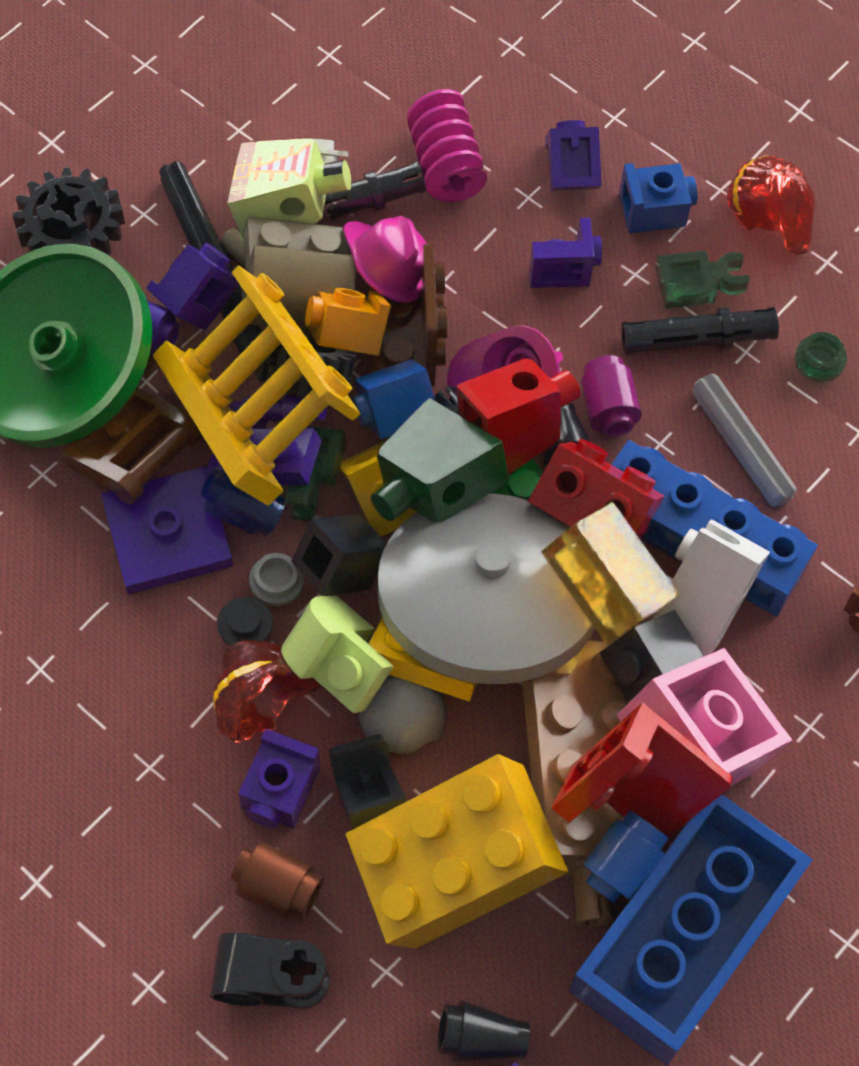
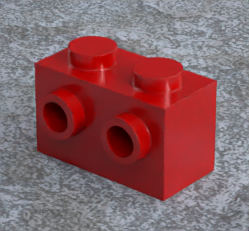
M579 439L577 444L573 442L559 444L530 495L528 502L621 558L632 553L665 497L653 489L656 481L633 467L627 466L623 472L607 463L605 460L609 454L587 440Z

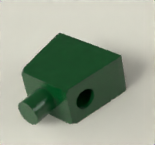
M429 398L379 449L377 459L384 486L371 495V501L377 512L388 521L395 520L411 507L432 522H443L509 481L503 442Z

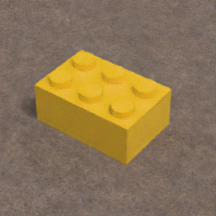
M499 754L345 833L386 944L417 949L569 873L524 765Z

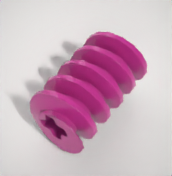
M451 89L435 90L425 94L410 107L406 118L417 159L420 162L426 190L433 198L443 202L467 200L480 192L487 181V173L482 170L483 160L478 154L479 149L477 141L474 139L473 127L469 124V114L464 108V98L458 91Z

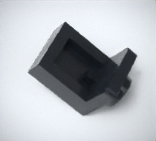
M381 734L329 749L328 754L337 793L352 830L406 802L404 793L391 767L385 739Z

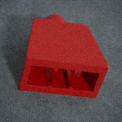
M530 359L519 360L457 385L458 415L503 442L508 475L557 442L561 436V408L579 399L581 396L579 384L568 370H563L549 378Z

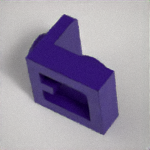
M567 120L556 123V128L550 129L545 136V148L549 150L550 190L599 189L602 186L599 127H585V121Z
M580 218L576 241L552 239L546 242H532L529 266L530 288L590 286L593 266H601L602 262L601 237L592 236L590 218Z

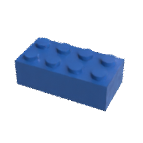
M724 795L719 796L687 823L663 858L575 974L569 992L664 1065L668 1066L813 859Z

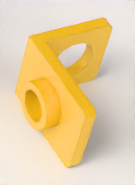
M381 442L337 464L340 472L349 481L367 522L381 537L398 529L403 522L417 513V511L410 507L395 520L388 521L377 512L372 504L371 495L384 486L377 454L385 442Z

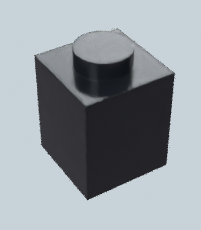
M360 514L312 518L291 562L321 596L370 590L378 575L380 559L387 542Z
M672 610L632 628L599 652L628 702L652 679L704 657L676 610Z

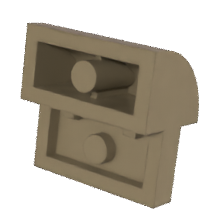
M247 217L244 226L246 271L256 278L261 273H264L278 285L284 293V297L280 302L300 329L309 330L310 328L305 325V312L311 296L317 297L318 291L334 294L335 288L354 290L356 266L353 257L349 255L343 227ZM242 288V300H243V299L247 296V294L245 293V291H244L243 288ZM261 314L250 323V325L268 326Z

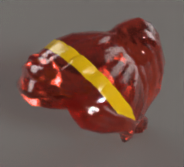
M768 155L747 160L737 169L736 176L729 185L727 192L728 207L746 229L752 230L754 227H758L767 231H779L785 241L784 247L789 252L795 254L807 253L812 238L813 216L816 205L814 193L808 184L806 176L791 161H786L784 158H778L777 156Z
M242 640L231 644L224 652L223 664L225 670L219 676L214 687L213 707L216 716V727L222 735L229 738L233 743L252 739L255 733L264 731L265 728L275 730L277 727L276 718L280 715L290 697L308 695L316 691L321 685L314 678L300 679L284 660L281 651L282 647L267 641Z

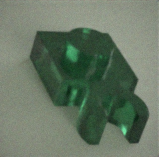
M706 250L657 256L655 270L665 309L714 303L717 290L729 295H739L746 292L750 281L749 275L733 276L728 272L741 269L744 259L743 253L729 252L714 262H709Z

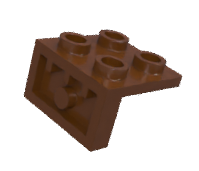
M423 244L422 293L418 299L410 303H401L384 297L391 307L379 356L373 355V372L413 359L427 369L431 386H435L436 366L446 365L445 338H447V307H444L443 294H445V263L435 262L434 244Z

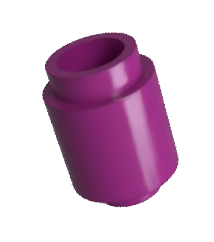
M613 355L601 356L589 361L583 368L584 375L581 379V387L591 428L610 437L621 436L630 432L642 417L631 369L624 365L622 358Z

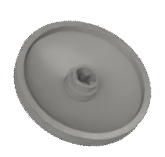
M488 494L443 522H432L418 512L413 514L402 523L387 542L378 570V602L380 612L389 632L398 644L409 655L430 669L443 675L472 683H518L535 679L560 668L578 654L590 639L598 622L603 598L601 567L587 539L580 532L529 503L528 500L500 494Z

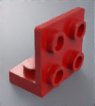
M642 702L571 766L551 808L571 823L588 807L593 811H597L605 803H608L623 817L630 809L669 838L726 792L731 786L733 777Z

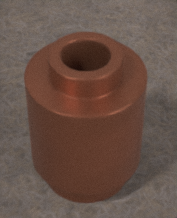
M261 842L255 850L245 848L238 858L231 875V880L238 883L236 896L285 920L293 916L304 921L312 910L324 881L323 877L313 873L312 865L264 842Z

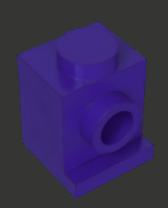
M205 242L200 250L188 244L180 256L174 260L161 282L157 283L151 280L146 289L175 316L206 331L239 286V283L226 268L230 260L215 247Z
M265 728L261 737V745L238 793L241 809L246 810L245 815L252 821L265 827L277 828L280 823L294 829L321 768L319 749ZM270 773L287 778L283 784L278 786L270 785L266 781Z

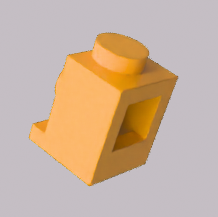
M335 288L334 294L318 291L317 297L311 296L308 300L305 312V325L310 327L309 332L319 346L379 356L391 306L376 291L369 290L367 300H365L363 293L347 288Z

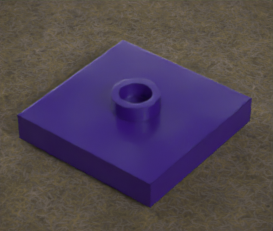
M205 466L148 481L143 486L144 494L131 505L123 502L113 491L101 493L128 595L233 566L232 556L209 478L205 474Z

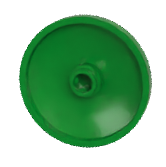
M78 244L51 245L28 252L0 270V436L22 446L34 448H48L72 443L93 433L114 417L126 404L139 384L148 362L152 343V320L149 305L143 290L134 277L104 252Z

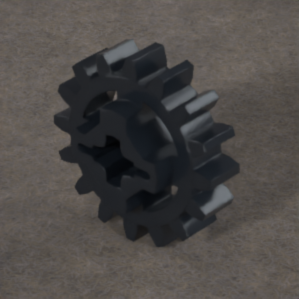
M64 167L62 177L55 178L49 171L44 172V184L39 185L36 182L29 181L27 186L30 196H17L16 202L19 211L13 212V220L21 247H28L29 252L57 244H78L95 248L109 256L112 253L109 240L121 241L122 239L120 225L125 224V218L117 189L109 190L108 180L104 176L93 182L89 169H84L79 177L72 176L70 167Z

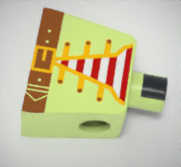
M310 138L241 143L227 203L243 242L244 226L247 217L308 224L319 222L323 216L326 194L349 191L351 189L350 169L346 160L323 163L317 143Z

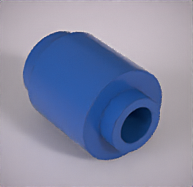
M629 809L622 821L617 818L613 821L583 863L592 872L585 882L613 903L618 900L621 894L631 900L665 855L661 849L669 838Z

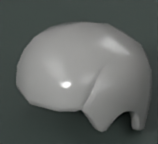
M388 675L366 710L358 712L357 715L365 737L381 734L385 739L388 752L409 755L414 754L427 743L440 739L444 731L448 711L441 692Z

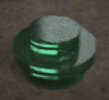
M816 332L804 338L799 343L795 352V364L798 370L808 379L817 382H828L836 379L842 374L847 363V354L842 341L837 336L828 332Z

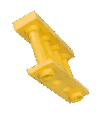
M238 265L231 273L247 296L195 350L189 348L184 352L166 340L153 354V357L233 485L269 506L283 492L282 487L271 472L275 468L273 461L328 405L352 421L361 413L347 395L352 390L349 382L333 367L326 366L280 302L284 297L283 291L264 273H261L256 278ZM261 314L268 326L215 381L212 380L208 375L212 371L210 364ZM282 344L290 358L236 413L232 411L228 406L233 401L230 395ZM304 375L313 390L258 445L253 444L250 440V437L253 435L252 427Z

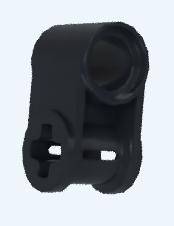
M237 932L219 935L210 998L213 1000L237 1006L268 1005L306 1009L319 1004L327 995L330 987V977L326 968V961L320 949L312 943L303 940L265 938L254 934ZM300 965H309L311 975L304 977L302 985L295 986L290 975H296Z

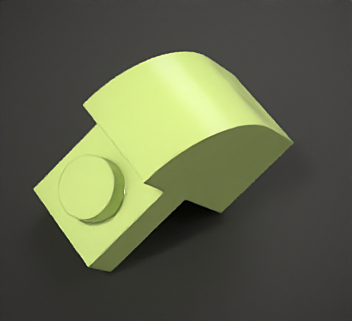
M337 595L314 597L281 648L284 660L300 679L314 678L352 713L366 710L394 667L367 643L375 628Z

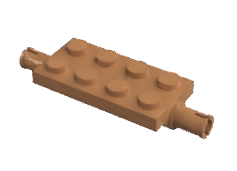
M588 640L581 651L560 668L546 675L522 682L532 787L569 871L567 875L572 877L576 911L575 925L580 928L586 927L587 921L588 928L604 927L614 922L613 915L611 914L610 900L585 882L592 872L583 863L616 818L622 821L624 817L608 803H605L597 811H593L588 807L569 823L551 807L571 766L620 723L616 715L629 703L599 653L612 643Z

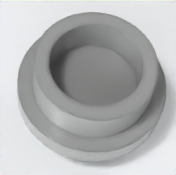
M271 553L265 555L254 564L250 571L249 583L252 594L256 599L265 605L280 607L290 604L298 598L303 590L304 576L293 565L291 557L282 553Z

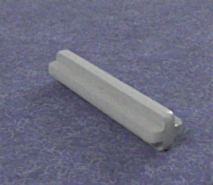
M712 373L696 381L692 390L694 397L768 503L776 508L792 500L797 491L795 484L720 378Z

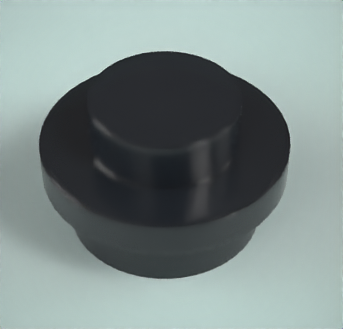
M240 597L231 600L221 609L217 618V628L220 638L227 646L239 651H251L262 646L269 639L273 629V620L270 610L263 602L251 597Z

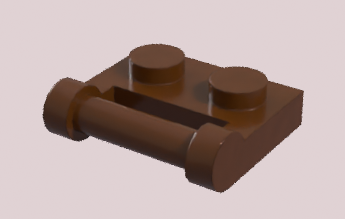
M136 387L129 400L114 417L93 433L73 441L61 453L68 467L111 489L118 498L131 505L144 494L143 486L186 445L194 446L203 435L187 411ZM165 428L171 430L128 471L123 469Z

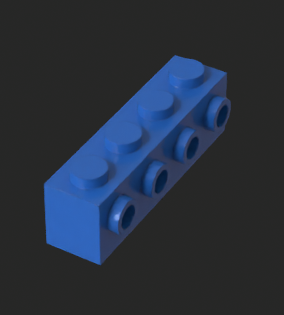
M628 439L611 465L623 472L627 466H630L645 473L656 481L653 489L665 496L640 540L682 563V561L675 558V554L688 531L692 528L699 532L701 528H706L709 521H716L770 552L745 599L778 617L808 568L818 544L809 540L800 529L787 524L782 525L760 513L753 503L742 498H733L713 487L712 483L703 475L695 472H686L670 463L656 449L648 446L642 447Z

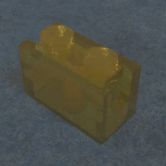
M613 502L575 523L541 551L607 645L653 615L654 612L679 596L677 590Z

